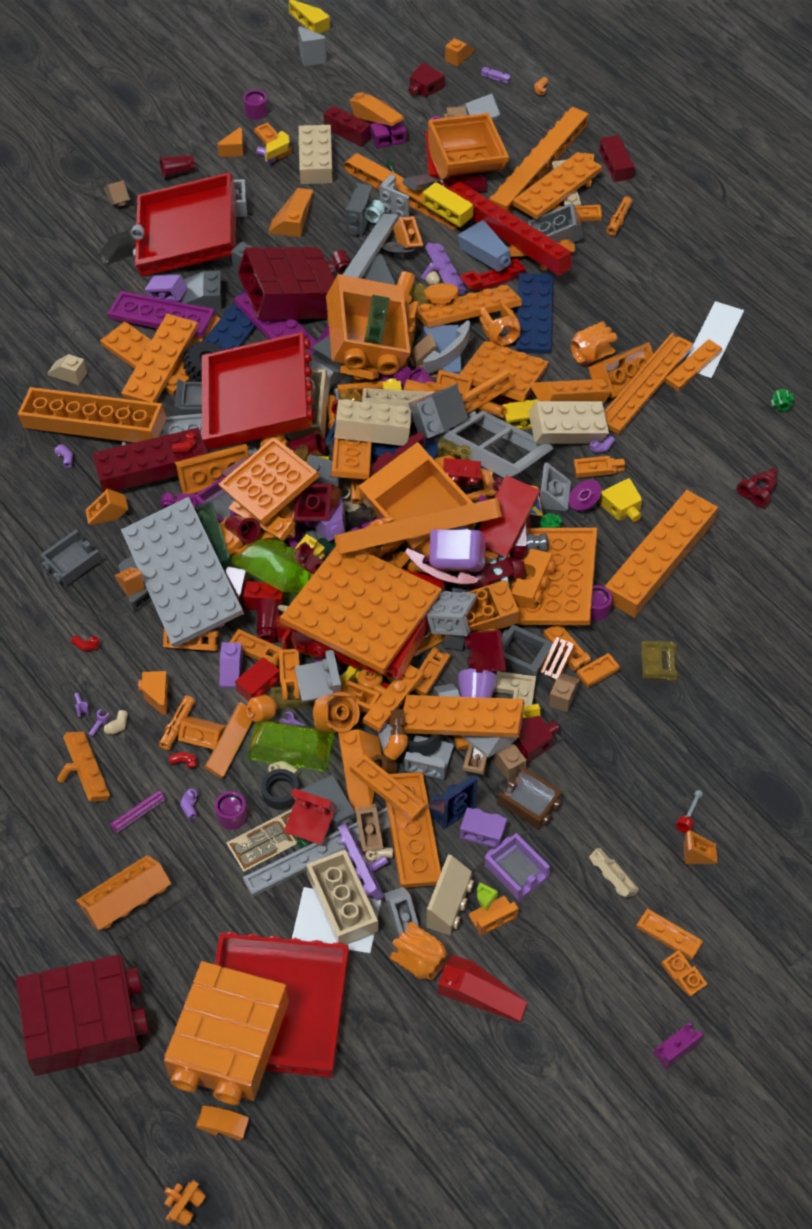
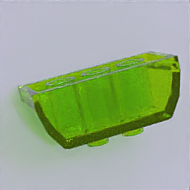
M256 540L247 546L239 556L233 555L231 563L283 592H300L311 579V573L303 569L294 557L296 549L284 546L285 543L279 540Z
M276 721L256 722L247 758L269 763L285 761L294 767L326 772L334 734H328L318 728Z

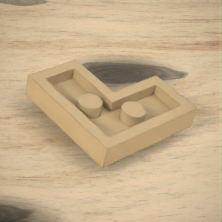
M497 671V682L494 692L513 694V699H524V706L532 705L536 676Z

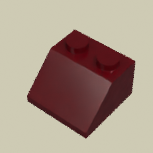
M332 483L310 484L296 496L294 521H330L339 507L340 489Z

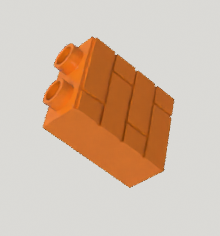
M338 274L326 295L332 361L344 363L350 369L369 367L378 369L384 375L396 373L410 355L403 287Z
M418 442L358 486L363 502L378 519L393 517L394 520L391 522L473 504ZM476 523L459 527H468V530H473ZM457 527L446 530H457ZM430 533L404 539V543L401 546L405 550L408 548L425 555L429 560Z
M201 961L174 1035L165 1054L164 1064L168 1076L172 1077L170 1083L174 1087L187 1092H195L198 1085L214 1089L213 1096L227 1104L238 1105L241 1098L254 1101L289 1003L286 985Z

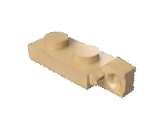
M601 848L595 849L589 856L593 865L598 866L602 870L603 876L613 883L616 891L621 896L631 897L639 892V888L615 860L609 859Z

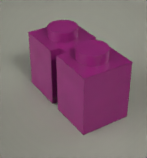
M401 120L393 126L381 123L371 124V137L375 148L390 146L387 137H390L392 145L406 143V129L403 121Z

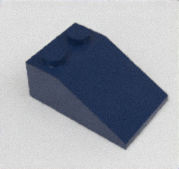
M476 775L458 784L451 785L446 792L440 796L436 795L430 800V814L443 830L464 817L467 808H476L478 786Z

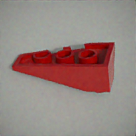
M452 954L445 964L438 982L439 995L519 1023L521 1022L527 1001L471 960Z

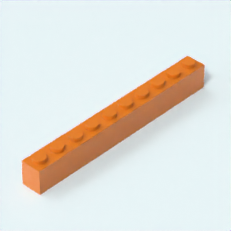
M574 107L565 112L562 119L556 122L554 128L548 131L546 137L540 140L538 146L532 149L530 155L524 158L522 164L516 167L514 173L508 176L506 182L499 186L498 191L491 195L489 200L512 213L516 208L513 205V199L538 182L552 167V162L557 161L587 127L588 113Z

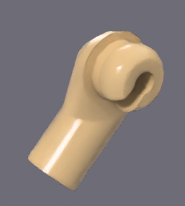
M124 710L118 711L117 719L106 724L104 732L107 735H114L123 731L126 726L128 713Z
M285 761L272 763L268 767L269 772L276 769H287L293 772L296 777L300 772Z
M383 847L365 853L369 864L384 855L386 858H393V848Z

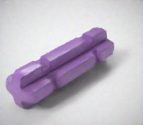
M483 67L481 71L482 76H489L490 79L497 81L502 80L506 84L509 83L511 78L510 74H503V72L494 69L490 70L487 67Z

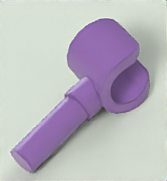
M75 693L77 716L81 717L80 713L86 712L88 715L87 703L81 700L79 693Z
M102 709L97 711V722L89 732L91 737H93L101 725L109 722V713L102 716Z
M283 713V715L288 717V721L281 718L279 720L281 724L287 725L291 723L306 731L308 726L294 719L293 713Z

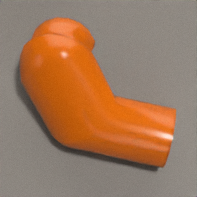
M546 77L535 83L536 94H545L546 88L544 86L548 84Z

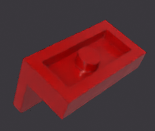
M279 615L276 620L278 642L282 643L283 650L293 649L291 639L292 628L281 623V615Z

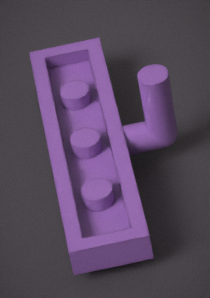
M428 242L425 248L433 263L429 264L421 278L426 281L425 278L429 273L433 272V270H438L444 283L456 286L458 294L463 295L466 289L443 246L438 243Z
M344 823L338 827L341 833L339 839L344 847L347 846L349 849L347 854L351 862H355L357 866L355 872L365 883L362 885L364 891L368 896L372 895L378 901L385 896L373 872L389 863L384 855L369 864L353 831Z

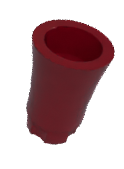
M192 155L159 157L160 169L164 179L195 170V161Z
M318 430L288 442V449L293 450V453L300 458L307 457L309 454L315 456L324 455L326 452L325 440Z
M233 515L228 517L224 523L227 530L246 544L255 542L261 533V526L254 518Z
M261 599L256 603L258 638L273 643L276 641L277 635L276 620L282 612L278 606L283 604L275 599Z

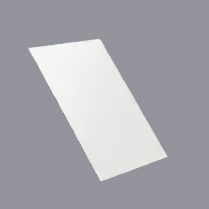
M304 887L292 938H299L302 941L310 942L312 940H320L323 943L332 944L336 940L316 894L312 888ZM368 898L376 918H378L381 900L377 901L376 899ZM374 933L345 945H349V950L370 953Z

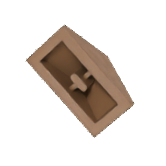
M469 744L463 771L485 775L488 757Z

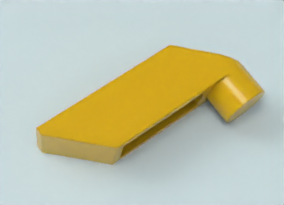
M281 131L277 139L266 144V161L288 150V134Z

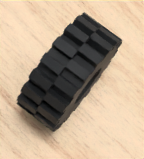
M203 340V343L197 341L196 344H191L187 349L183 362V369H186L185 374H190L189 379H195V382H202V355L225 349L221 350L219 344L215 346L214 342L211 341L209 344L206 340Z

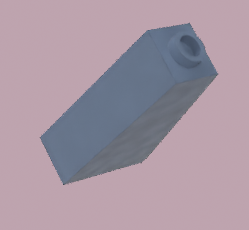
M480 221L458 235L459 248L498 272L511 264L509 249L485 221Z
M439 325L430 328L424 326V338L428 334H432L436 344V352L440 354L456 339L458 325ZM460 355L452 363L440 370L460 374Z

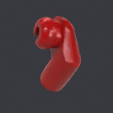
M187 433L186 440L183 443L172 444L173 453L189 451L196 444L195 434Z
M77 635L71 639V643L82 651L96 650L100 645V639L97 636L90 637L88 641H84Z
M180 752L168 755L170 765L186 762L188 768L197 766V757L193 754Z

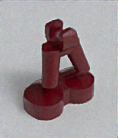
M771 468L768 473L764 471L752 475L751 480L745 478L737 485L736 491L747 500L751 498V502L758 507L765 508L771 500L769 492L777 484L775 475L778 471ZM762 480L767 486L764 489L758 488L756 486L757 481Z

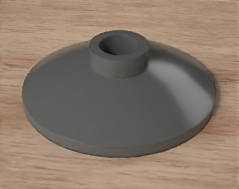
M397 242L383 244V249L394 253L395 257H404L405 253L416 250V247L406 248Z

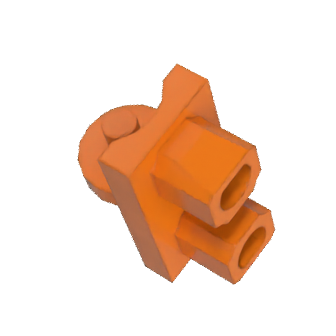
M194 1180L191 1183L189 1182L181 1195L179 1193L183 1187L178 1183L173 1190L168 1187L165 1189L164 1193L168 1198L164 1204L170 1207L174 1201L176 1202L165 1218L170 1223L175 1221L183 1226L189 1223L193 1214L186 1210L184 1206L189 1201L194 1206L199 1207L206 1197L197 1188L199 1185Z

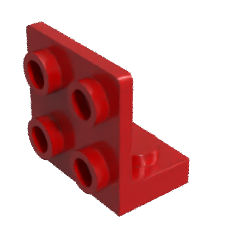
M443 459V470L456 485L457 483H465V486L475 487L476 484L483 480V475L480 474L481 461Z
M293 788L291 797L295 800L284 832L322 845L337 806L331 800Z

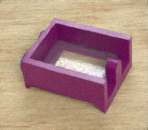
M224 477L213 482L212 485L194 496L196 508L205 511L218 523H221L227 517L236 515L228 509L234 502V499L219 486V483L225 479Z

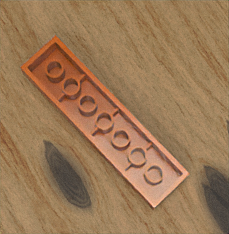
M33 387L29 388L18 412V417L24 428L135 443L159 437L167 419L162 403Z
M686 490L605 585V588L612 594L611 604L635 618L715 522L718 507Z

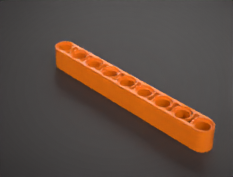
M357 153L344 163V168L349 174L380 190V185L390 174L396 176V190L409 196L410 207L450 229L456 230L459 227L423 205V192L425 189L415 191L403 185V177Z
M498 498L342 533L334 535L338 554H343L429 534L430 530H446L502 517Z

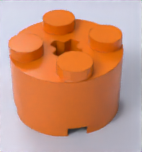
M346 692L323 695L316 699L313 708L315 727L328 734L347 732L359 720V705Z

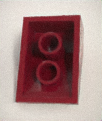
M501 630L472 632L468 634L467 638H464L465 649L469 651V657H467L468 669H476V672H483V670L489 672L506 670Z

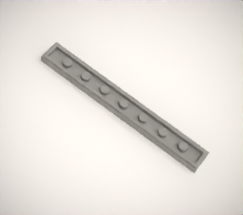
M383 213L343 275L362 278L392 232L394 225L399 219V214Z
M387 808L378 811L381 834L390 830ZM355 822L349 828L353 831L358 843L361 844L358 823ZM340 831L326 836L322 845L312 843L244 876L243 881L252 897L306 871V864L342 850H349L347 846L344 847L339 839Z

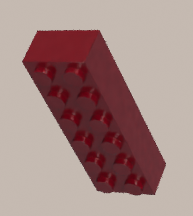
M198 427L95 452L92 455L103 493L107 489L118 491L178 476L175 462L205 455L207 451ZM187 433L195 434L196 444L189 451L173 453L172 444L183 443L186 440Z

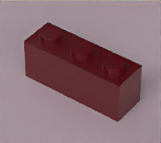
M334 105L323 114L324 125H331L332 133L360 147H363L371 139L370 123Z
M619 135L600 138L599 152L613 182L632 179L635 166L631 162L629 152H626L624 142L621 141Z

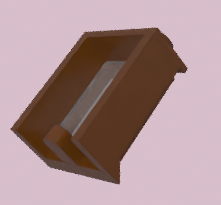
M520 766L517 777L514 781L511 779L508 782L504 794L502 792L499 793L497 805L508 809L538 830L541 825L545 826L548 823L553 809L556 811L560 807L562 791L523 766Z

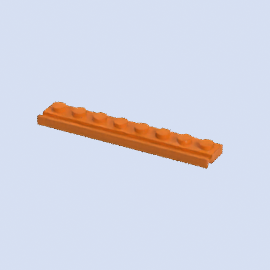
M673 333L670 334L604 411L609 430L618 435L624 430L664 383L666 377L675 370L692 350L693 343L679 336L675 337Z

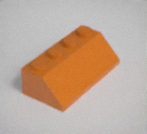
M604 379L530 383V387L539 401H602L604 405L611 393Z
M146 855L78 898L76 902L92 925L98 930H103L110 927L117 918L127 916L131 909L146 904L153 895L163 893L171 882L161 864Z

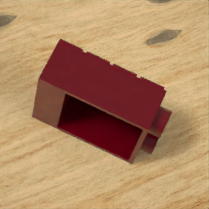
M245 247L238 276L257 320L328 318L326 295L335 280L334 265L332 261H326L319 247H283V249L281 247H264V249L262 247Z
M113 955L96 959L95 961L91 960L69 965V967H60L43 971L42 973L38 972L16 977L26 1057L34 1076L141 1052L138 1036L149 1034L148 1022L144 1007L133 1009L131 995L142 993L137 967L126 969L122 955Z

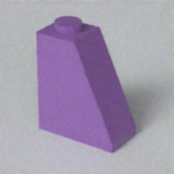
M341 495L339 496V507L330 521H310L311 525L328 541L334 540V535L345 533V508Z

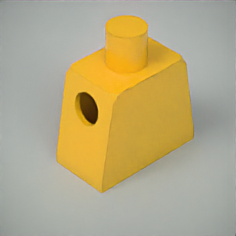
M630 478L602 491L599 504L617 520L621 521L629 517L633 522H637L642 515L639 511L641 510L642 498Z

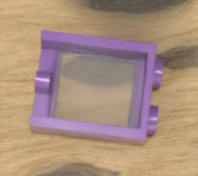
M517 833L512 837L505 838L500 846L496 849H491L485 856V868H488L515 896L518 902L550 877V866Z

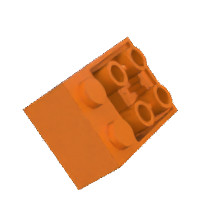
M506 580L467 592L475 593L477 597L466 615L470 630L502 629L512 624L520 623L519 610Z

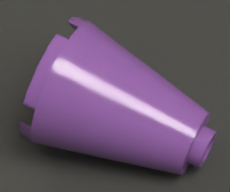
M476 669L460 671L458 675L460 697L491 698L497 682V675L483 670V673H476Z

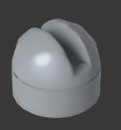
M135 225L131 229L130 234L134 239L140 240L143 238L145 230L141 225Z

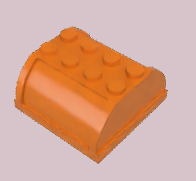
M489 113L428 120L429 151L441 179H448L450 176L488 171L501 172L504 170L509 156Z

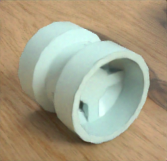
M373 200L364 213L366 220L370 223H377L385 212L384 204L381 201Z

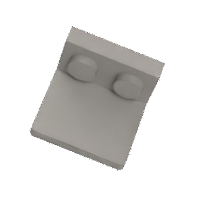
M390 174L380 185V201L385 206V213L399 214V217H409V196L396 190V176Z
M441 592L427 614L432 634L468 636L470 629L466 615L477 598L476 594Z
M333 650L325 651L326 659H322V662L295 667L302 702L314 701L323 695L341 692V683Z
M416 735L413 741L419 742L428 738ZM441 741L438 750L427 756L416 752H406L405 771L423 772L425 776L444 780L453 751V744Z

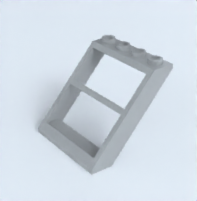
M475 411L467 415L468 419L439 433L440 436L434 439L436 442H440L442 446L469 460L481 461L482 467L504 478L506 475L511 477L520 473L553 449L550 444H535L534 436L485 411L477 414ZM475 423L496 435L480 446H477L456 434ZM501 438H504L530 451V453L512 464L485 449Z

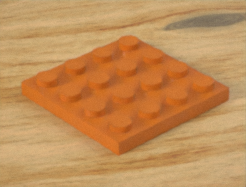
M484 341L459 375L474 378L473 386L477 387L508 369L516 385L500 395L524 402L532 391L530 383L539 381L548 368L549 362L539 357L527 355L524 352L512 350L509 347Z
M273 437L222 480L219 486L264 525L319 477V474Z

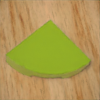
M479 883L477 899L480 906L487 911L497 898L498 891Z

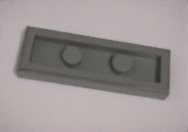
M428 174L404 178L402 184L416 191L429 188L435 182L439 184L440 181Z

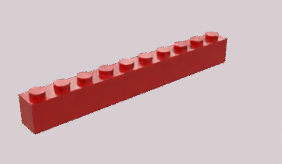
M458 182L448 188V190L473 204L472 220L477 223L482 220L485 221L497 236L560 276L572 268L570 250L464 183Z

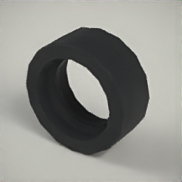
M405 733L408 736L405 752H416L427 756L437 751L441 745L440 734ZM416 735L430 737L424 741H412Z
M287 769L270 771L261 782L263 801L273 809L283 810L290 808L295 803L291 793L286 797L277 798L271 796L268 789L274 782L286 781L292 785V791L293 788L300 790L298 778Z

